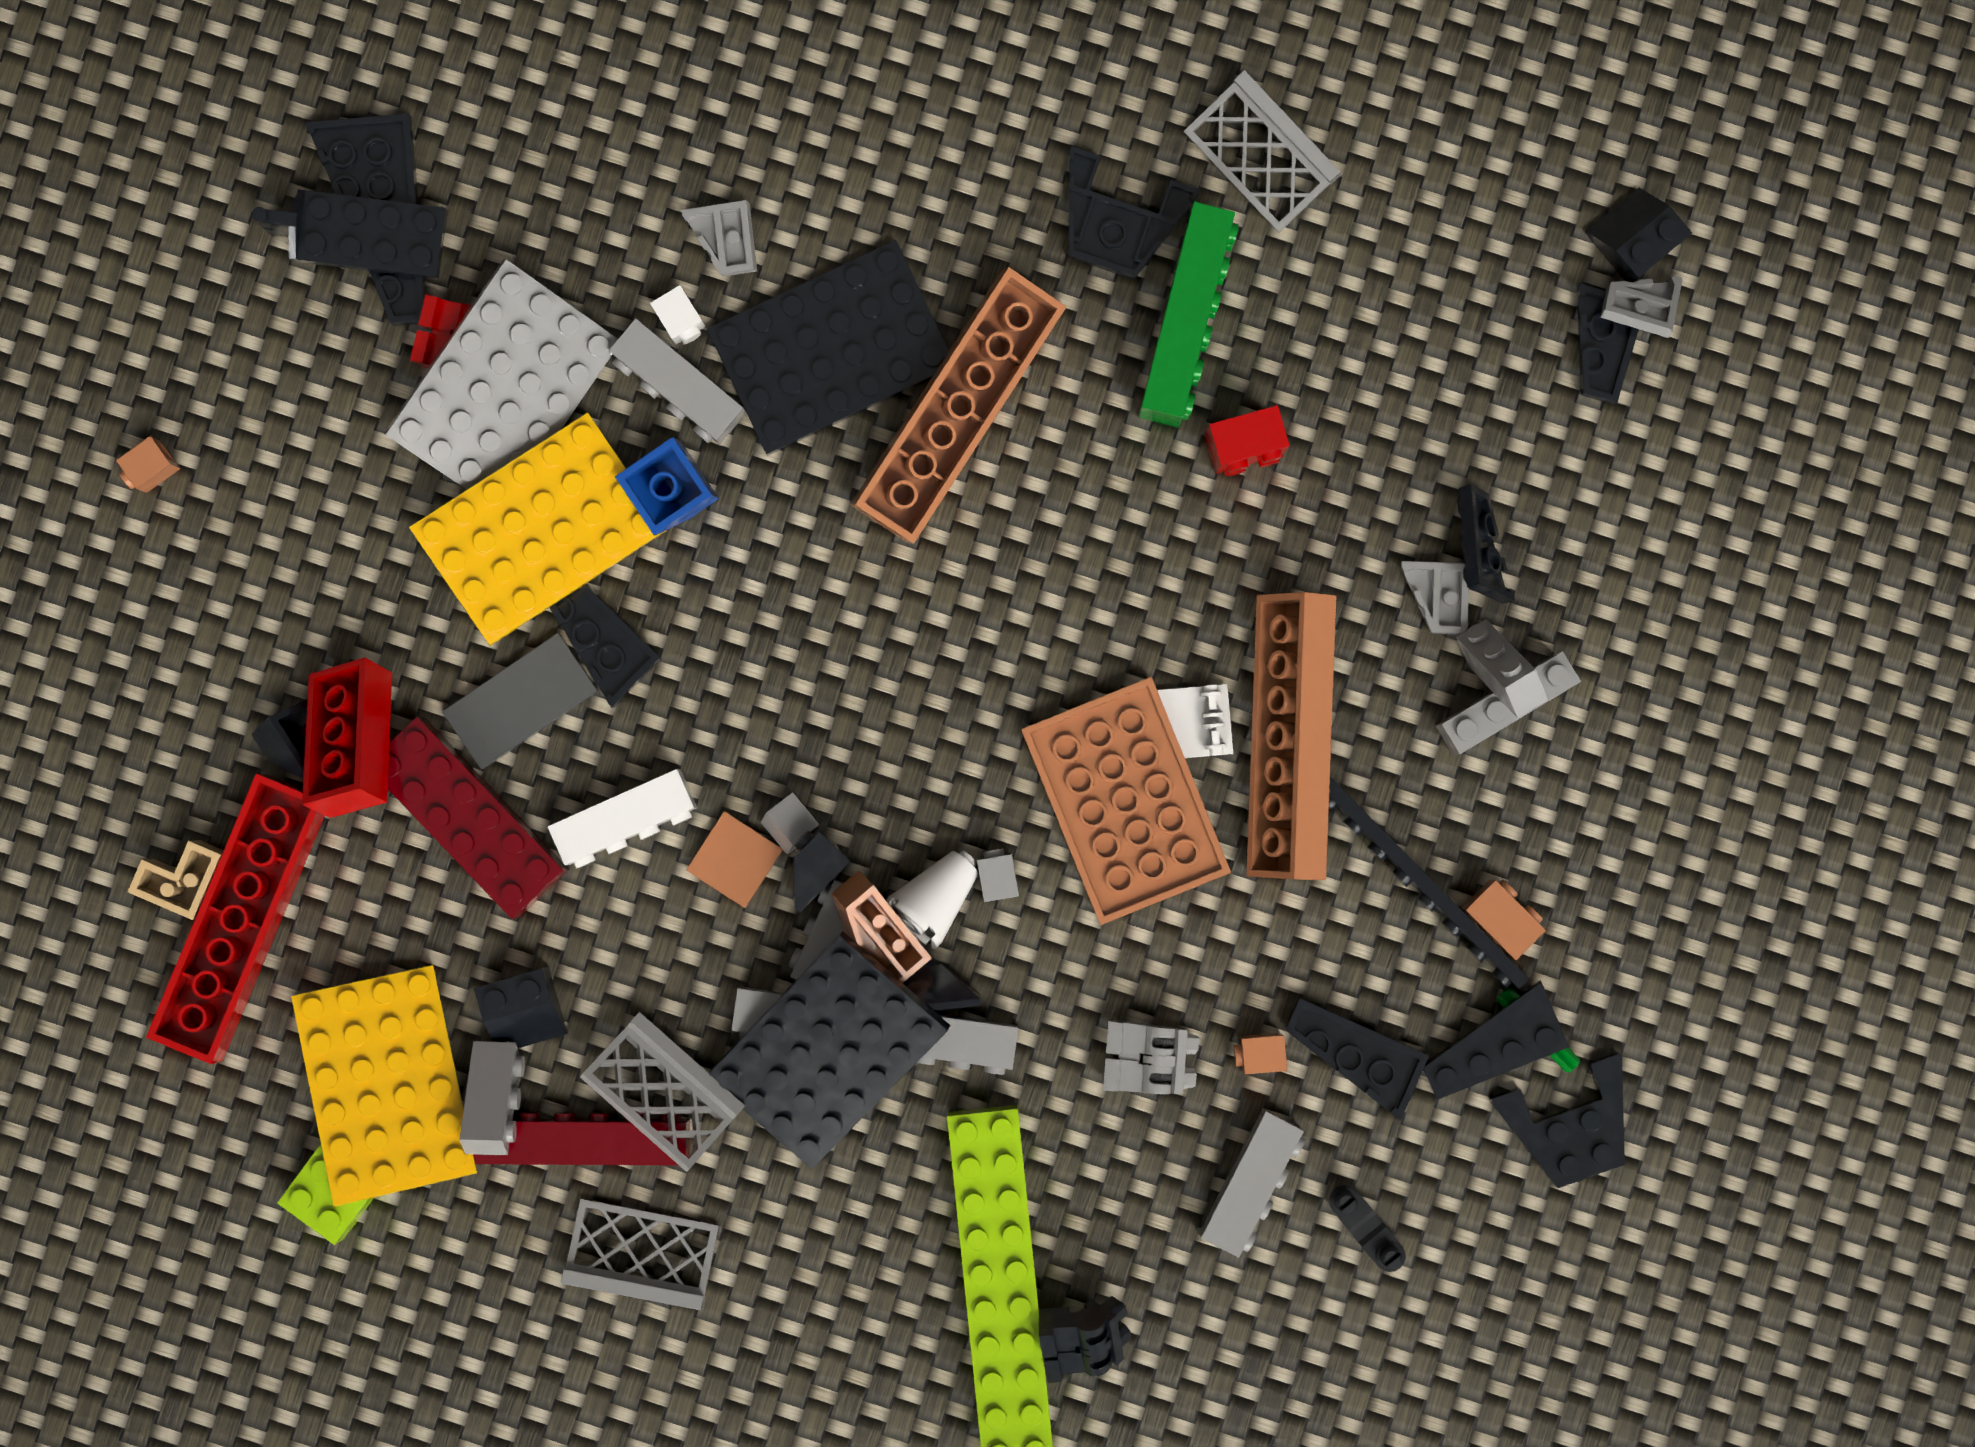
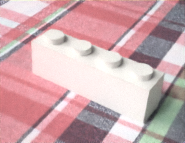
M675 769L548 826V829L564 865L574 863L577 869L594 862L596 859L593 854L606 849L608 854L627 847L626 840L639 835L642 840L660 832L658 825L671 820L674 826L692 818L690 811L698 807L682 771Z

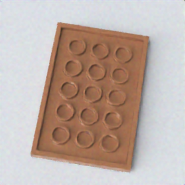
M1152 677L1021 729L1100 925L1231 873Z

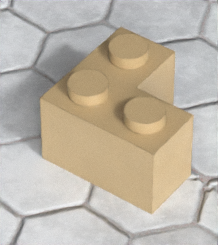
M201 840L187 842L177 868L156 859H141L128 893L186 918L195 920L224 850Z

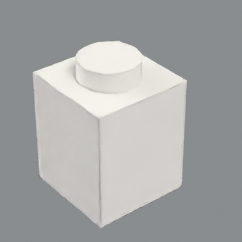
M680 285L650 303L675 344L681 341L683 344H688L701 335L700 330L705 325Z

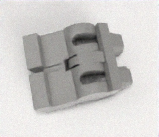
M1122 1020L1108 1021L1106 1053L1119 1055L1118 1057L1113 1056L1105 1060L1103 1091L1183 1094V1089L1196 1086L1197 1073L1195 1068L1185 1067L1186 1054H1196L1198 1051L1199 1037L1189 1034L1188 1030Z

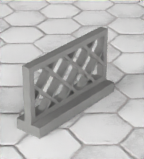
M1244 70L1234 80L1235 82L1184 130V133L1280 233L1320 193L1341 176V172ZM1235 93L1244 103V117H1223L1224 103ZM1248 108L1258 118H1248ZM1219 109V117H1211ZM1204 122H1219L1218 142H1203L1196 135L1195 131ZM1223 122L1244 123L1243 142H1223ZM1248 123H1263L1268 128V143H1247ZM1272 133L1281 143H1272ZM1209 147H1218V157ZM1222 147H1242V167H1227L1222 162ZM1247 148H1268L1267 168L1246 167ZM1272 148H1287L1292 153V168H1271ZM1296 159L1305 168H1296ZM1232 172H1242V182ZM1246 172L1267 173L1266 193H1253L1246 188ZM1271 173H1291V193H1270ZM1295 173H1310L1320 184L1310 193H1295ZM1256 197L1266 198V206L1264 207ZM1270 198H1291L1290 212L1279 222L1269 212ZM1295 198H1304V199L1294 208V199H1295Z
M640 1012L580 1076L582 1080L686 1172L745 1107L741 1101L728 1090L723 1089L716 1079L710 1076L705 1069ZM625 1039L637 1049L638 1059H620L619 1045ZM613 1053V1059H607ZM638 1066L640 1083H622L621 1067ZM645 1066H657L663 1072L664 1083H647ZM599 1067H614L615 1083H603L593 1073ZM623 1090H641L642 1107H630L624 1102ZM647 1090H665L666 1107H649ZM672 1090H684L690 1096L691 1106L673 1107ZM698 1113H710L720 1122L719 1126L715 1130H700ZM650 1114H667L669 1131H657L650 1124ZM674 1114H691L693 1130L676 1131ZM701 1137H708L701 1145ZM676 1138H694L695 1153L689 1159L677 1149Z
M580 1199L561 1284L703 1310L719 1225ZM587 1208L601 1210L608 1221L606 1225L592 1234L584 1224ZM607 1212L621 1215L612 1220ZM628 1215L636 1217L643 1230L626 1241L615 1224ZM642 1218L654 1220L655 1222L646 1226ZM661 1222L670 1223L678 1236L660 1248L649 1230ZM676 1225L690 1228L681 1233ZM612 1227L622 1244L604 1255L594 1238ZM583 1229V1231L587 1235V1238L580 1242L581 1233ZM695 1229L710 1231L707 1247L695 1254L684 1237ZM646 1233L656 1251L639 1262L629 1244ZM681 1240L691 1258L674 1269L663 1251ZM590 1241L601 1258L590 1266L575 1264L578 1249ZM625 1247L636 1265L624 1273L615 1272L608 1258ZM706 1253L704 1264L702 1266V1264L698 1260V1257ZM660 1254L670 1272L658 1280L651 1279L642 1265ZM693 1261L702 1272L699 1288L684 1285L677 1274L679 1270ZM604 1262L609 1270L595 1267ZM639 1269L643 1277L630 1274ZM673 1275L678 1284L665 1280Z

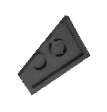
M1579 283L1577 285L1581 395L1615 405L1620 396L1639 329L1601 318L1606 291Z
M1472 484L1460 487V501L1458 502V512L1462 521L1460 542L1464 550L1465 567L1463 569V577L1467 588L1502 604L1515 601L1512 589H1505L1501 573L1507 570L1505 558L1500 557L1494 544V540L1498 538L1499 533L1489 493Z

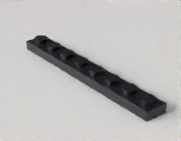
M1330 777L1329 809L1333 812L1337 808L1346 817L1343 824L1355 836L1358 837L1362 833L1371 843L1367 848L1381 862L1387 859L1395 867L1392 873L1404 886L1408 887L1412 884L1420 892L1417 899L1430 912L1436 909L1445 918L1441 923L1453 936L1457 938L1461 934L1470 943L1466 949L1480 963L1486 960L1494 968L1491 974L1502 986L1507 988L1511 985L1513 988L1520 989L1529 978Z

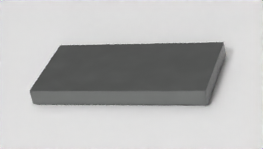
M557 633L452 704L442 713L480 769L484 770L599 690L560 633Z

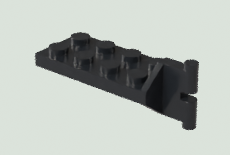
M298 189L290 212L269 210L262 207H256L252 212L253 218L269 235L289 237V259L291 261L439 280L448 212L446 208Z

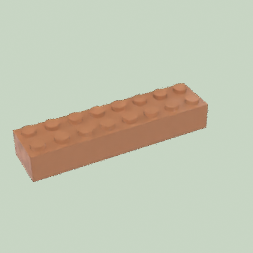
M1010 267L1001 270L850 505L905 542L914 544L1063 314L1066 306Z
M1308 592L1257 595L1246 877L1326 880L1336 595Z

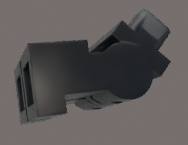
M1110 1296L1101 1305L1090 1299L1084 1304V1309L1078 1312H1070L1069 1307L1039 1309V1340L1048 1383L1062 1382V1375L1085 1372L1090 1376H1100L1110 1370L1112 1363L1117 1366L1124 1360L1122 1347L1131 1340L1130 1330L1121 1322L1127 1315L1124 1303Z

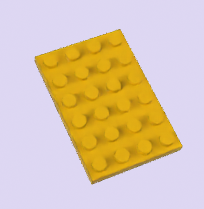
M589 413L581 416L409 527L489 646L662 534L653 535L615 478L626 468Z
M433 965L291 996L334 1207L477 1174L473 1154H465L459 1140L464 1109Z

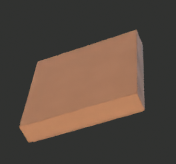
M724 811L686 871L743 908H746L783 849Z

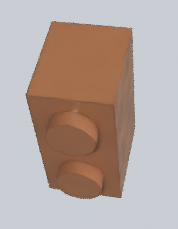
M1489 879L1461 910L1509 959L1517 960L1546 931L1539 924L1543 919L1532 907L1527 905L1523 908L1514 899L1518 894L1507 882L1502 880L1498 883L1496 880Z

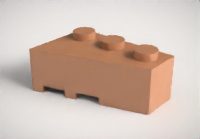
M857 871L832 892L844 932L902 983L932 959L879 891L860 871Z

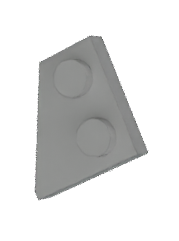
M747 200L682 210V216L689 223L697 235L698 241L704 250L708 252L711 261L722 276L757 272L750 203Z
M1675 276L1671 277L1669 282L1653 283L1652 279H1641L1633 283L1628 281L1611 282L1606 290L1601 318L1669 338L1674 327L1683 278Z
M1401 562V570L1430 633L1462 634L1467 631L1469 588H1467L1463 577L1465 563Z

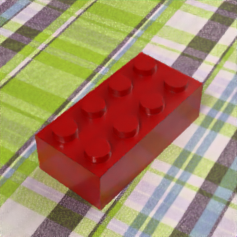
M366 657L309 674L302 805L329 818L387 803L392 672Z

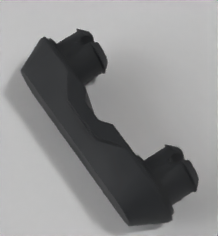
M1348 1185L1336 1187L1331 1192L1329 1198L1332 1211L1379 1268L1387 1272H1394L1400 1269L1406 1259L1405 1250L1400 1242L1355 1188Z

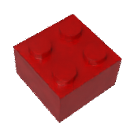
M1278 405L1209 424L1204 433L1215 474L1224 472L1225 477L1241 474L1246 471L1245 468H1248L1250 464L1257 462L1259 468L1279 462V459L1283 458V454L1290 446Z

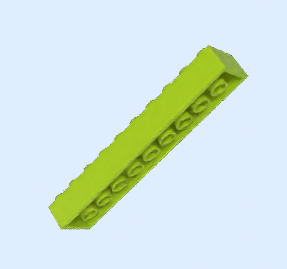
M1018 1105L948 1112L947 1121L981 1447H1053L1044 1358L1039 1340V1307Z

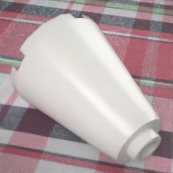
M963 850L960 853L951 851L888 896L886 901L892 909L893 907L900 914L899 918L918 940L925 945L931 940L932 948L936 949L944 940L979 874L975 868L978 863Z

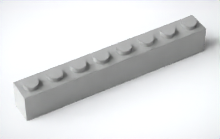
M742 986L737 988L731 1031L740 1032L739 1038H741L784 992ZM938 1014L950 1024V1028L917 1062L935 1065V1059L949 1061V1067L970 1070V1064L984 1066V1072L1004 1075L1005 1069L1013 1070L1018 1025Z

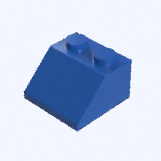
M674 437L615 476L653 535H658L691 519L719 499L683 443Z

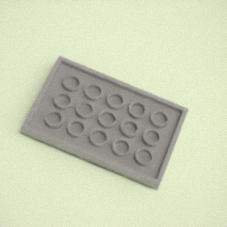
M503 259L384 434L468 490L563 428L611 358L612 354L609 352V349L618 339L510 261Z

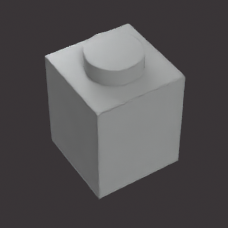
M793 792L766 812L760 822L786 854H789L796 848L794 844L805 832L809 830L813 834L819 827V823Z
M1004 848L983 852L984 859L977 860L984 902L1019 896L1012 854L1005 855Z

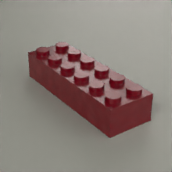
M416 717L390 742L388 790L511 919L520 918L570 870L426 718Z

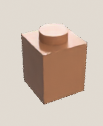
M149 436L116 460L122 468L119 475L130 489L136 488L145 493H148L181 469L164 444L152 436Z
M1282 1033L1239 1036V1045H1234L1233 1047L1235 1066H1241L1244 1074L1287 1071L1285 1038Z

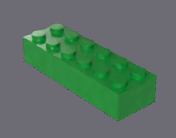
M1198 202L1193 203L1138 418L1179 428L1182 419L1188 420L1191 415L1196 397L1195 394L1190 393L1191 385L1197 387L1205 361L1198 359L1199 353H1205L1209 345L1213 326L1207 325L1208 318L1214 319L1222 292L1215 290L1217 285H1223L1231 259L1224 257L1225 251L1231 252L1239 228V224L1233 223L1234 211Z

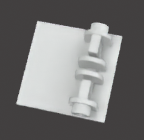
M1227 684L1157 690L1185 758L1233 754Z

